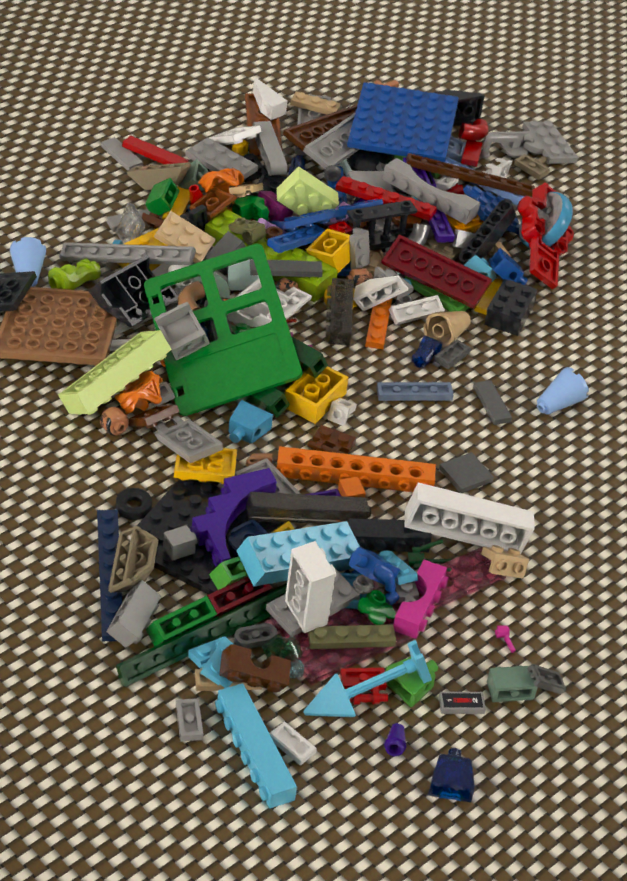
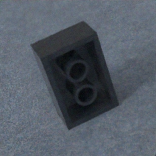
M504 279L487 308L484 325L518 336L535 306L538 289Z

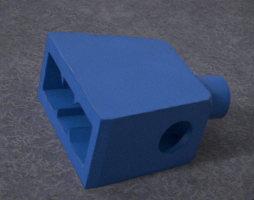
M500 248L489 259L493 271L501 278L523 285L527 283L528 279L524 276L521 266L503 249Z

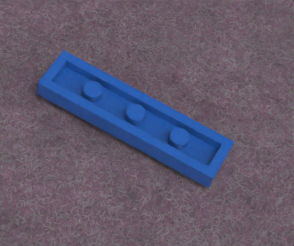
M315 224L311 227L269 238L267 246L271 247L275 252L283 253L284 251L313 243L325 229Z

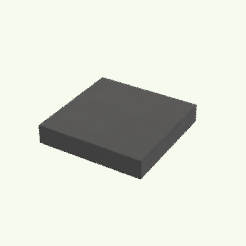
M472 452L441 463L439 466L440 471L459 493H464L493 482V475Z

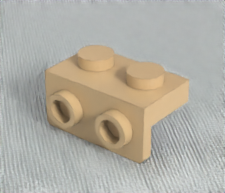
M492 545L491 548L483 546L481 554L492 560L489 568L490 573L524 578L529 559L521 555V551L514 548L504 550L503 547Z

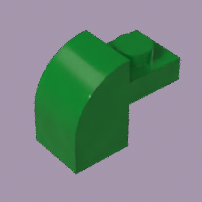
M240 197L235 200L232 206L233 213L247 220L254 218L258 221L259 218H263L268 221L269 210L264 204V199L261 197Z

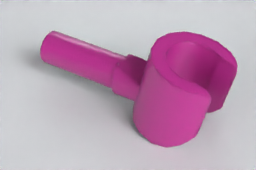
M507 625L497 626L495 630L496 638H504L511 653L515 652L516 650L509 637V627Z

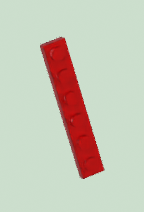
M342 176L336 184L335 190L367 201L382 199L383 204L411 200L418 211L410 215L428 221L436 213L437 206L385 190L381 187H375L350 177Z

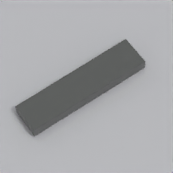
M250 259V275L258 276L254 260ZM267 260L272 276L322 277L321 261Z

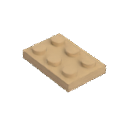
M170 211L154 238L167 246L194 247L196 249L193 259L194 263L203 261L216 240L172 211Z

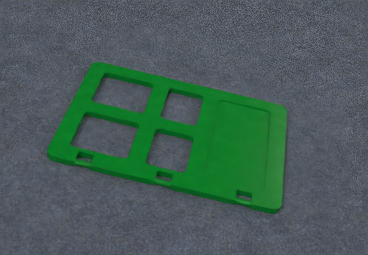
M253 244L145 281L146 296L155 329L158 331L159 328L155 318L167 312L161 290L195 277H201L208 306L195 310L193 313L199 323L213 320L217 331L218 339L210 342L209 345L177 361L171 351L164 358L171 389L175 396L174 400L179 409L178 413L181 416L195 414L301 378L303 374L265 251L261 244ZM253 259L262 287L259 290L222 301L214 272ZM159 297L160 303L154 304L153 298ZM262 302L267 303L272 318L270 323L238 334H231L226 318L227 314ZM183 388L185 395L179 396L177 390Z

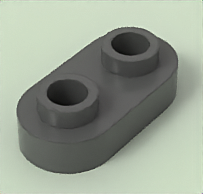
M269 623L242 627L235 632L234 642L235 645L248 649L271 645L276 641L277 630Z

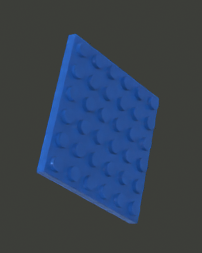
M364 82L347 147L407 157L408 153L445 162L459 97Z

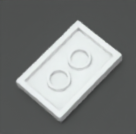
M260 125L237 127L209 138L221 145L238 144L243 142L242 139L254 138L257 133L262 131Z

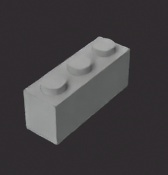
M141 580L129 590L106 632L125 648L132 643L137 644L144 635L142 631L151 622L150 616L159 607L157 603L161 595Z

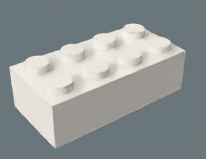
M315 541L291 549L285 602L296 617L304 633L327 625L330 615V604L332 603V592L334 590V579L336 577L334 566L328 563L324 550L319 548Z

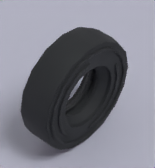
M140 488L124 489L116 498V510H118L119 515L129 520L143 519L152 509L150 494ZM131 500H137L142 505L133 508L127 506L126 503Z

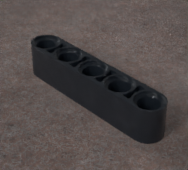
M504 199L500 201L459 254L462 265H465L475 254L480 259L482 257L485 259L514 221L516 212L511 200Z

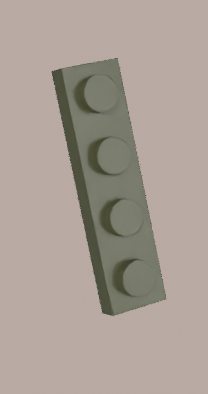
M394 625L323 626L308 632L310 649L396 646Z

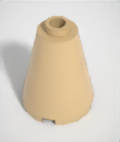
M465 311L435 312L427 316L423 329L429 343L435 344L437 348H445L453 343L469 327L471 320Z

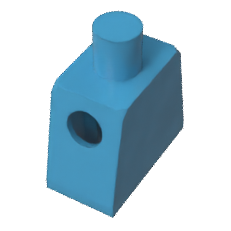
M241 400L229 420L228 432L230 433V440L234 443H238L241 439L248 443L255 442L271 430L273 414Z

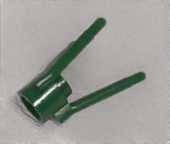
M442 539L420 547H412L413 552H408L409 566L414 568V570L420 568L423 560L436 564L454 563L455 560L425 559L424 553H420V551L442 544L444 542Z

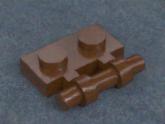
M320 425L313 436V441H309L308 447L317 451L349 454L356 443V437Z

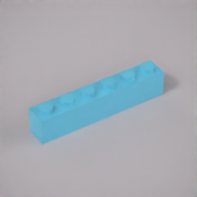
M244 684L218 690V699L215 701L216 709L219 714L222 713L224 725L227 730L231 731L233 743L236 748L239 747L244 765H248L251 779L259 787L261 799L263 801L266 800L269 808L295 801L297 786Z

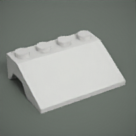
M257 279L236 297L259 290L262 287L260 279ZM295 287L290 288L286 292L277 289L286 320L312 298V295ZM266 302L227 314L228 320L235 325L245 323L250 327H259L272 321Z

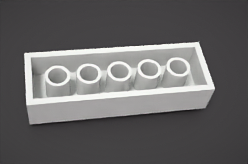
M419 482L405 508L404 527L482 547L491 548L492 545L503 547L504 550L514 548L521 551L520 554L535 529L533 511Z

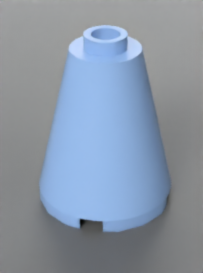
M23 237L21 241L16 242L15 240L11 244L10 254L16 272L35 271L37 278L31 286L34 287L37 285L46 255L45 244L43 246L39 239Z
M564 368L537 399L538 410L548 415L588 398L589 395L586 393L589 392V388L580 374L576 375L573 373V368Z

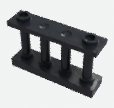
M411 200L347 210V215L353 222V229L356 227L360 228L361 222L369 221V251L391 247L399 234L408 238L410 235L406 230L408 215L415 214L418 210ZM401 216L399 229L390 230L392 217ZM385 219L383 231L374 233L376 220Z

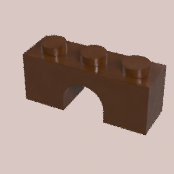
M231 644L222 651L219 676L226 677L232 682L241 681L247 683L251 687H263L269 692L274 693L280 692L289 685L291 660L271 655L262 661L260 669L252 663V649Z

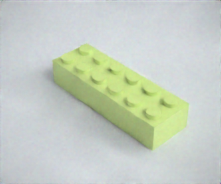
M161 330L140 332L59 393L58 396L69 414L91 415L98 410V406L109 402L112 399V395L123 391L126 388L125 385L136 381L142 372L153 368V364L156 361L166 358V354L172 349Z

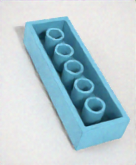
M345 521L250 536L244 540L236 551L254 587L288 581L291 549L315 541L319 548L324 550L328 563L332 564L337 571L353 569L349 566L350 557L360 546L349 524Z

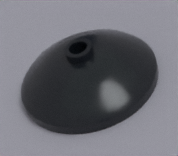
M361 149L347 158V162L353 171H377L376 166L379 162L388 164L393 160L391 154Z

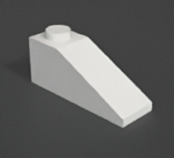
M255 78L253 94L261 113L270 120L285 115L287 100Z
M399 276L369 279L355 286L353 300L362 311H366L408 291V287Z

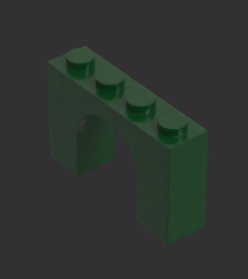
M292 337L302 371L317 378L328 366L323 354ZM276 388L246 396L248 401L273 414L276 418L290 405L284 393Z

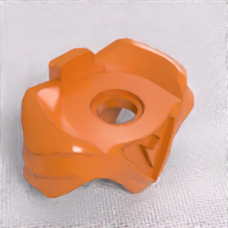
M226 168L220 171L205 173L198 184L204 188L205 193H208L213 188L229 193V187L241 185L244 181V176L235 168Z
M153 371L142 372L136 381L125 385L126 388L119 392L120 394L115 395L114 398L125 410V414L132 413L135 407L145 411L149 407L148 401L153 404L161 403L162 397L159 384L163 380L158 374H155Z

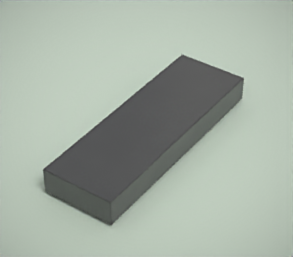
M492 381L475 382L473 388L493 425L511 422L512 416Z

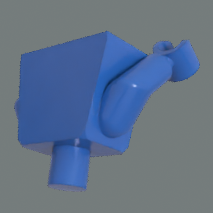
M358 547L350 557L349 566L354 569L351 573L363 574L367 578L385 585V589L388 591L385 594V602H389L392 606L400 599L395 591V579L401 569L376 553Z

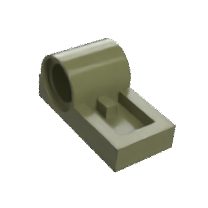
M241 217L228 225L231 232L242 234L243 240L248 245L266 236L265 224L255 220L251 221Z

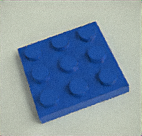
M466 185L463 189L467 196L480 202L477 214L482 221H485L497 204L504 200L503 197H496L489 191H481L476 186ZM514 219L507 228L508 231L519 234L520 225L518 219Z

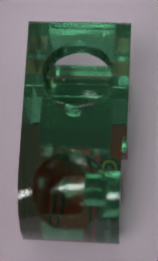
M275 635L261 646L267 658L273 655L270 649L276 653L274 656L291 661L298 659L303 654L295 637L282 638L281 635Z

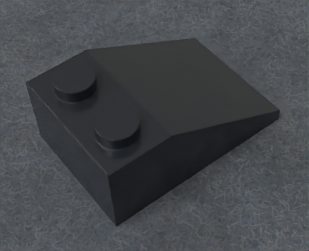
M456 90L434 92L459 97L453 127L459 126L462 123L471 124L475 120L481 119L485 97L483 93Z

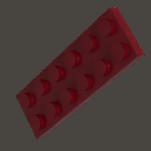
M400 234L381 260L383 265L472 309L476 308L492 283L491 278Z

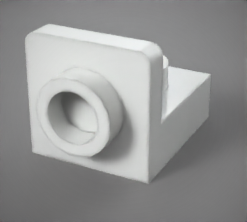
M338 398L332 402L327 419L344 426L348 415L355 411L357 404Z

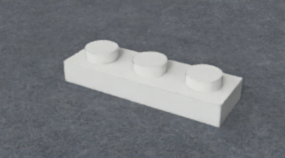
M438 295L391 306L389 309L395 325L427 318L432 313L445 311Z

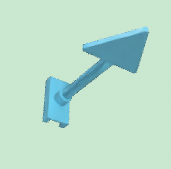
M416 640L407 643L411 659L404 661L402 665L348 689H344L338 674H334L304 709V714L306 716L355 717L356 714L349 699L401 675L410 674L415 671L423 683L431 681L423 654L420 653Z

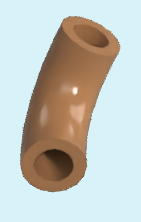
M195 281L183 288L178 296V305L188 302L192 311L201 309L196 304V301L205 296L203 285L199 281Z

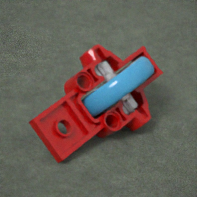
M545 182L533 189L532 197L526 196L522 198L517 205V210L522 216L519 226V237L522 243L531 249L529 272L545 285L554 289L558 287L559 256L567 252L568 244L574 237V232L569 226L573 215V207L568 197L556 192Z

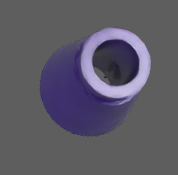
M393 724L384 742V748L391 756H400L406 750L405 728L402 724Z

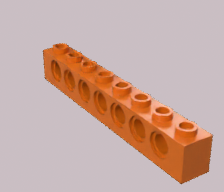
M279 446L277 469L285 478L339 484L340 479L358 476L363 487L414 492L418 482L434 486L436 464Z

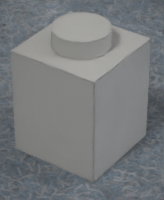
M187 525L164 532L163 547L172 561L195 553L197 537L194 532L190 531Z

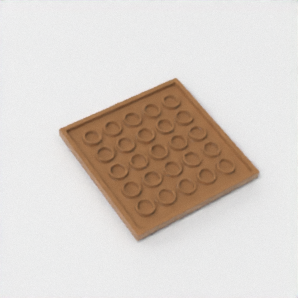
M30 287L18 308L11 312H5L0 326V358L96 366L108 357L118 319L101 308L89 291Z

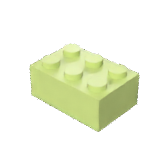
M299 166L277 187V201L298 215L325 209H335L339 205L338 192Z

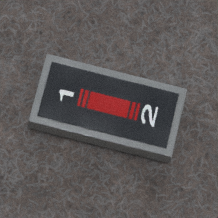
M483 692L439 693L441 714H485L486 708Z

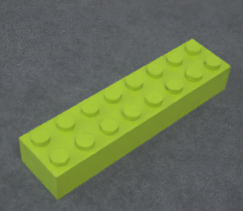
M227 209L205 224V233L216 239L212 246H215L228 231L242 240L246 247L250 246L243 240L242 234L229 230L228 225L235 222V219L241 218V216ZM265 237L253 243L263 246L267 260L321 261L299 248L290 249L283 253L275 252L271 247L267 246L268 240ZM321 261L322 277H272L275 281L285 277L297 282L298 288L312 295L310 301L315 303L324 296L325 290L328 287L336 285L338 270Z

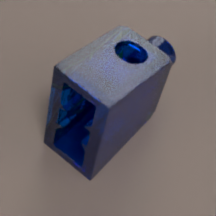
M451 748L448 750V755H439L431 779L428 796L471 803L475 790L472 760L461 757L462 752L460 749Z

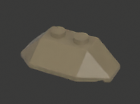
M186 162L136 166L128 170L127 175L144 190H151L155 184L171 178L175 185L180 184L191 164Z
M137 525L119 534L108 588L110 593L127 592L141 580L146 581L154 568L158 539L155 536L142 530Z

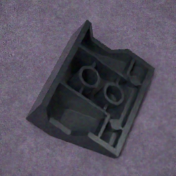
M148 254L100 280L89 291L101 308L130 328L152 316L144 288L145 281L155 277L149 269L150 257ZM171 286L161 290L165 307L178 300V295ZM159 297L153 298L154 304L160 303Z

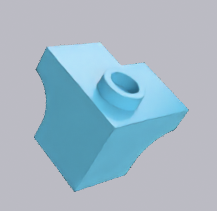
M476 254L464 265L491 278L492 282L497 278L486 259L483 257L480 259Z

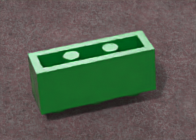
M205 596L153 621L145 630L154 646H157L213 619L217 613L208 597Z

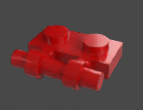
M342 668L340 678L344 689H348L385 671L384 668ZM387 683L368 690L371 691V694H359L350 698V703L352 705H360V703L372 702V705L380 702H388V693H379V690H386Z

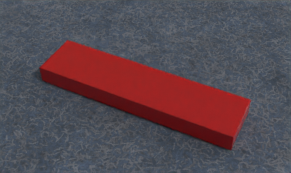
M131 135L122 143V147L161 164L189 162L186 158Z

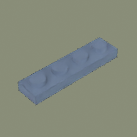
M377 382L376 386L379 401L453 400L454 396L451 382Z

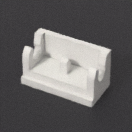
M496 158L495 160L501 164L497 166L487 164L486 166L490 168L482 171L505 178L508 175L512 161Z

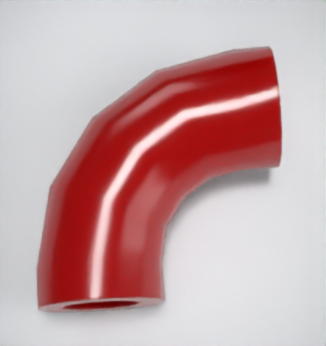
M477 119L473 124L462 123L458 137L463 140L479 141L487 136L488 124L484 119Z

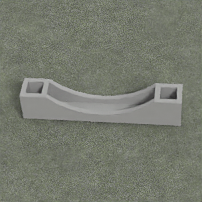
M398 158L385 165L382 180L423 202L437 206L438 210L464 224L477 217L480 202L467 195L450 193L431 186L418 177L409 164Z

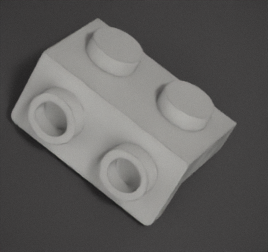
M356 227L353 229V234L349 236L351 269H359L370 264L369 231Z

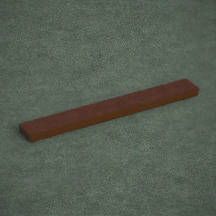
M408 153L406 157V163L411 167L522 196L532 197L533 189H535L534 185Z

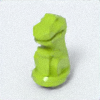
M85 258L77 262L76 267L70 264L60 268L54 267L48 273L49 285L55 289L75 290L86 281H94L100 278V265L95 261Z

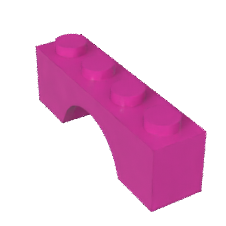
M423 560L417 572L418 581H415L417 590L423 597L417 601L401 603L395 615L394 631L417 639L420 631L424 632L428 622L426 618H431L435 608L433 604L434 602H439L442 593L440 590L441 588L445 589L449 578L446 576L447 567Z

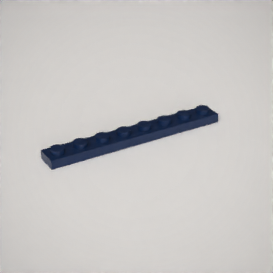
M97 510L102 642L117 641L106 631L122 604V592L110 593L108 591L119 539L118 510Z

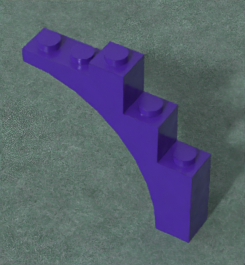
M270 468L224 478V487L221 488L222 495L208 498L206 514L193 517L190 531L195 533L198 545H205L207 551L211 552L215 566L231 558L226 547L225 537L237 516L249 506L263 499L275 496L277 481Z

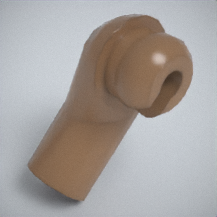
M253 453L247 458L246 466L248 467L266 458L272 463V453Z

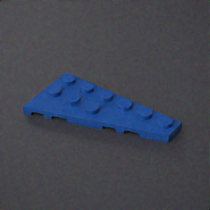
M373 199L355 203L354 206H340L337 210L325 209L300 215L301 217H286L284 221L272 220L270 223L284 231L297 230V226L306 228L314 226V222L320 224L328 223L331 218L335 217L336 220L345 219L347 210L383 205V200Z

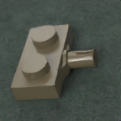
M524 154L515 159L514 162L516 167L538 180L550 172V168L543 164L547 161V158L544 156L535 159Z

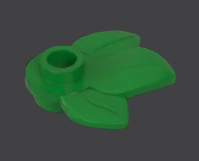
M372 590L358 602L359 611L367 613L368 618L375 625H383L386 617L395 619L396 615L394 608L385 602V595L378 590Z

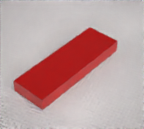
M467 140L461 164L477 167L483 142Z

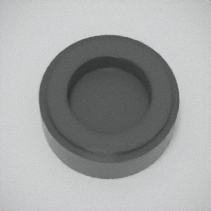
M334 165L327 166L324 170V177L331 182L338 181L341 177V170Z

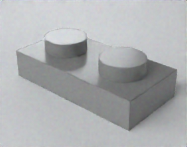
M198 698L176 700L180 742L203 740Z

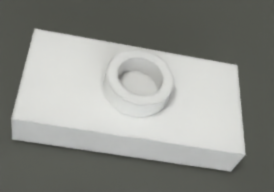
M285 721L269 733L274 744L300 766L316 754L317 748Z

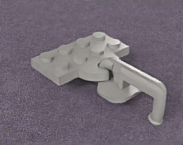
M551 121L523 122L522 128L524 131L490 132L485 138L482 152L480 153L481 158H488L490 156L489 149L491 143L499 142L505 153L513 158H519L524 154L527 155L530 151L542 154L547 158L549 164L577 163L578 156Z

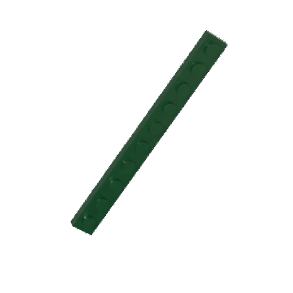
M287 583L115 665L121 685L127 687L188 657L190 649L224 636L229 637L235 634L239 628L252 626L272 616L266 610V604L286 594Z

